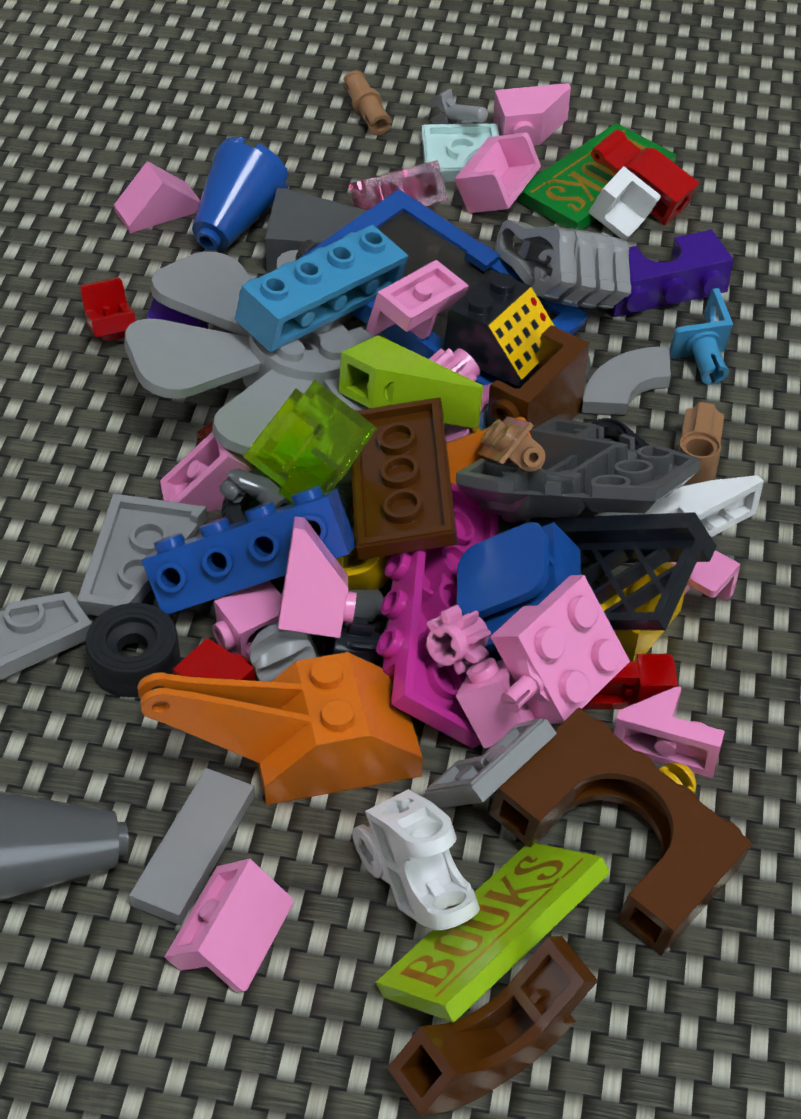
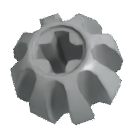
M278 623L271 624L259 632L251 643L249 657L259 681L267 682L274 680L295 661L320 657L310 634L278 629Z

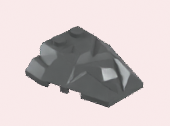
M553 417L530 430L532 439L540 444L545 451V462L542 469L528 472L516 464L505 462L502 465L492 460L481 458L456 472V485L468 497L477 498L479 500V508L483 512L501 515L502 519L507 522H524L529 519L542 517H577L586 508L599 513L645 514L659 501L668 497L675 489H679L700 471V459L657 444L635 450V437L622 434L619 435V442L603 439L604 427Z

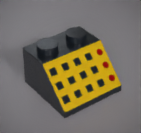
M491 271L449 308L443 350L446 351L449 348L452 352H455L458 348L463 349L475 360L480 370L521 387L538 370L541 334L550 325H555L531 286L515 280L509 274Z

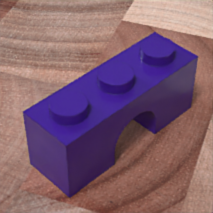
M712 229L674 237L670 262L649 260L641 254L637 246L629 247L631 294L614 305V308L609 309L613 317L707 297L710 295L711 289L719 288L721 293L728 292L734 259Z

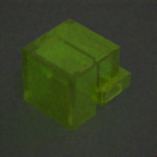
M314 380L304 394L295 388L243 457L282 486L278 492L293 503L291 498L293 494L311 487L320 486L322 493L331 491L350 469L377 427L318 381Z

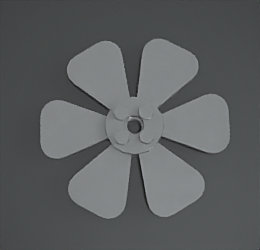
M290 250L282 253L277 258L275 270L284 263L298 260L299 257L308 251ZM203 251L187 256L156 271L151 280L150 290L152 296L159 303L236 334L162 319L148 318L133 322L125 331L124 346L135 375L143 388L152 394L164 398L179 399L243 377V383L247 388L220 408L214 416L212 433L216 441L226 449L238 454L287 468L303 470L321 465L329 451V438L322 412H327L335 407L349 426L348 412L370 409L339 393L341 352L377 335L386 337L380 333L374 336L366 330L367 325L348 331L343 324L354 317L352 313H348L269 352L235 320L241 286L252 279L236 259L218 252ZM436 319L432 331L444 339L447 324ZM445 423L446 432L448 431L451 424Z

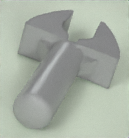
M452 89L443 91L432 98L427 104V107H438L443 112L430 119L433 124H460L459 120L482 123L488 117L485 107L456 104Z

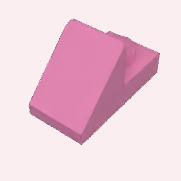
M674 687L618 711L613 734L633 750L644 753L653 762L663 765L669 762L682 763L688 766L695 774L713 778L725 731L709 727L701 722L676 718L682 687Z

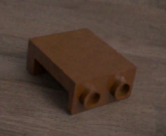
M550 325L541 334L538 371L519 389H515L499 380L494 381L490 385L487 428L498 419L503 422L507 416L511 418L523 417L527 422H531L534 425L533 428L553 417L572 420L582 410L590 343Z

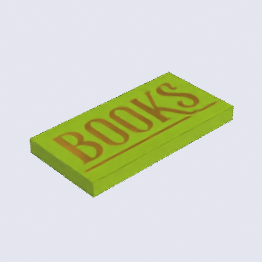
M535 843L532 847L525 845L475 891L480 907L478 914L456 927L445 930H432L375 982L385 999L455 1022L607 877L610 871L603 857Z

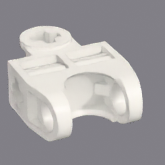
M409 789L365 811L370 826L367 827L361 824L352 830L356 850L367 870L375 878H381L390 884L399 910L422 926L433 930H445L456 927L478 914L480 907L475 892L471 888L470 883L464 879L457 869L450 854L449 848L456 842L457 837L451 819L446 813L431 801Z

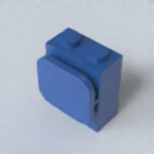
M528 522L476 543L465 551L458 563L457 605L461 608L463 615L477 610L479 617L485 622L492 635L523 606H537L570 575H581L580 549L554 522L543 527L538 523ZM489 635L488 643L484 647L490 654L487 658H494L496 662L503 660L490 637L491 635Z

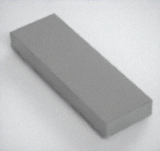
M206 768L129 894L130 905L181 926L255 797L254 785Z

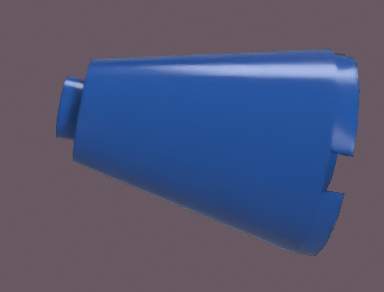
M231 137L225 139L218 146L192 226L196 240L203 248L210 251L227 249L273 206L277 188L288 189L289 184H286V179L289 176L287 168L277 155L260 143L254 148L243 144L246 138Z

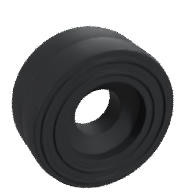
M127 603L112 607L100 614L92 622L87 632L86 652L90 672L97 684L111 694L121 697H139L137 686L142 678L153 673L173 674L172 669L180 663L176 627L171 618L155 606L143 603ZM131 643H140L147 647L145 652L134 657H127L120 653V650L125 645ZM157 686V687L152 688L151 690L157 689V688H163V687H162V686Z

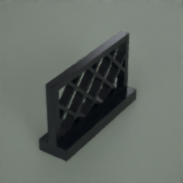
M695 512L534 518L529 521L538 523L541 527L554 522L578 546L581 564H593L581 572V575H585L589 585L607 575L609 581L593 592L599 604H602L616 594L619 595L621 600L604 611L613 630L666 631L696 563L710 562L717 547ZM665 562H677L676 565L659 576H656L653 571ZM622 563H635L617 576H614L612 570ZM649 574L652 579L650 582L630 595H625L623 591L625 588ZM661 593L654 612L635 611V609Z

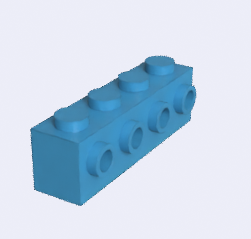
M372 224L357 232H351L330 245L319 247L298 260L284 263L278 269L266 275L247 281L241 286L235 320L269 352H272L374 301L378 291L402 279L409 255Z

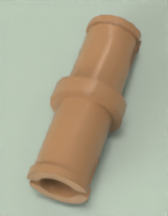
M354 70L347 73L343 78L345 82H342V85L352 99V107L355 113L363 117L372 134L382 135L391 128L389 123H392V119L382 106L380 94L377 90L370 87L361 71Z

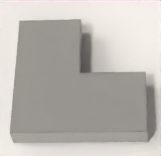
M546 718L517 723L482 756L456 761L425 789L423 795L438 808L483 803L547 744L557 732Z

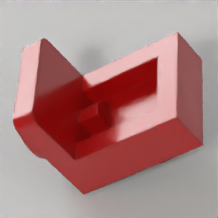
M119 277L82 284L79 289L87 327L94 337H102V340L107 341L125 337L126 329L136 321L134 311L127 304L123 281Z

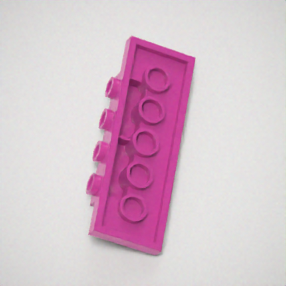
M451 482L458 545L395 554L390 557L385 567V575L392 579V586L381 605V613L388 617L387 629L378 640L376 651L384 657L383 673L394 678L391 705L474 749L481 742L456 697L467 676V671L457 674L454 664L441 668L437 666L438 663L431 657L428 648L425 647L428 635L431 632L426 624L428 621L441 616V611L457 605V572L460 558L474 544L498 535L499 515L483 512L479 508V500L477 498L468 497L457 485Z

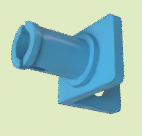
M719 288L711 289L704 312L707 323L677 327L669 348L671 359L694 356L701 374V380L707 385H711L712 382L709 376L710 373L712 374L714 384L723 381L729 374L721 352L725 351L733 322ZM716 308L718 311L719 321L716 320Z

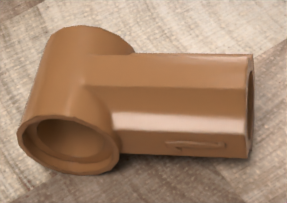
M698 402L696 406L685 411L678 452L699 458L700 471L682 486L716 479L721 453L724 414L716 409L715 404Z

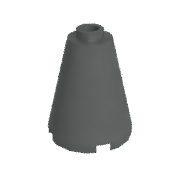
M0 791V901L117 867L119 856L128 854L129 836L127 823L118 822L115 811Z

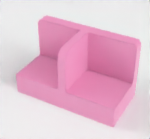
M435 260L378 291L366 330L374 336L396 323L404 331L410 330L418 338L425 339L432 332L437 314L461 299L466 294L469 285L439 261Z

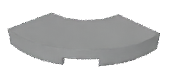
M647 347L620 354L601 365L586 385L582 413L626 415L629 403L638 394L650 389L669 387L671 378L669 347Z

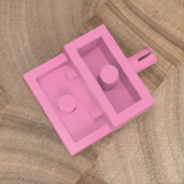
M570 575L537 606H523L490 636L515 681L500 696L501 701L506 702L503 705L509 711L516 713L527 702L536 719L546 718L550 724H562L578 707L582 709L630 662L585 575Z

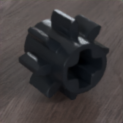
M353 617L352 623L343 622L340 638L324 636L322 656L349 652L379 666L382 656L377 653L376 647L381 634L373 632L374 625L367 624L366 618Z

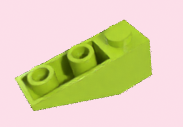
M379 335L341 352L339 393L368 408L441 397L445 423L473 429L479 427L483 394L482 384Z

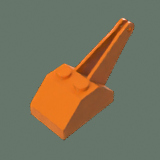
M349 652L295 661L271 682L153 673L142 678L137 686L138 695L141 699V711L144 716L257 762L266 805L422 777L423 757L411 716L391 705L394 678L383 673V668ZM157 686H162V687H163V688H157V689L151 690L152 688L157 687Z

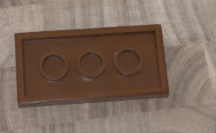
M441 397L348 412L355 539L359 560L458 545Z

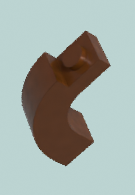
M548 936L512 981L492 1000L455 1022L421 1026L387 1069L421 1117L444 1113L469 1104L519 1074L554 1045L576 1022L570 1015L571 1012L598 980L562 936Z

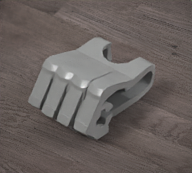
M513 220L503 222L497 236L495 251L500 254L502 260L513 267L525 284L532 287L537 296L556 304L612 309L614 305L631 294L629 245L624 239L574 228L567 229L557 226L535 228L525 222ZM515 235L523 240L518 252L513 248V237Z

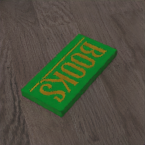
M615 123L533 177L516 200L564 228L583 230L597 220L588 212L602 189L616 175L602 163L595 162L590 155L592 149L617 129L624 132L627 139L641 150L648 147L654 148L674 163L676 161V154Z

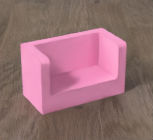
M528 133L488 137L454 180L468 213L509 209L540 169L541 164Z

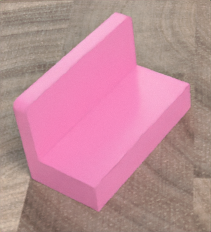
M251 859L217 866L167 951L165 958L179 971L207 966L235 992L246 991L292 908L293 898Z

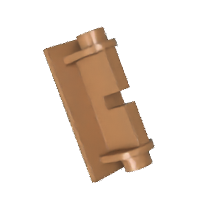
M508 416L503 422L498 419L487 429L481 439L484 446L477 453L481 457L502 465L505 462L516 464L528 472L540 469L545 462L543 447L528 435L534 425L531 422Z

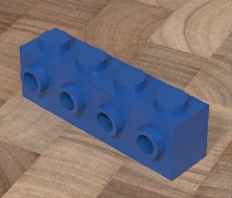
M320 486L311 487L291 496L293 504L276 509L273 502H268L245 511L246 520L230 525L227 517L200 526L201 535L184 540L182 533H178L154 542L156 550L142 559V563L160 609L168 615L285 576L295 516L303 517L308 521L335 559L348 555L355 548L356 540L337 489L322 493Z

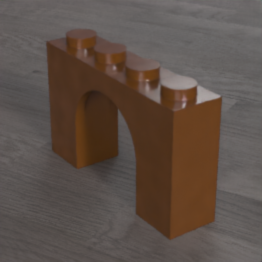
M578 707L555 730L557 734L495 791L489 815L528 847H532L566 812L581 803L595 800L612 801L623 804L639 813L651 825L657 835L661 848V859L628 894L617 920L662 956L738 871L753 842L746 838L733 822L722 819L701 803L693 791L684 785L677 784L655 767L653 761L647 755L633 750L615 736L607 724L599 719L592 718Z

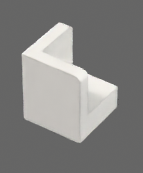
M623 166L602 189L588 213L618 237L627 241L646 220L659 201L660 195Z

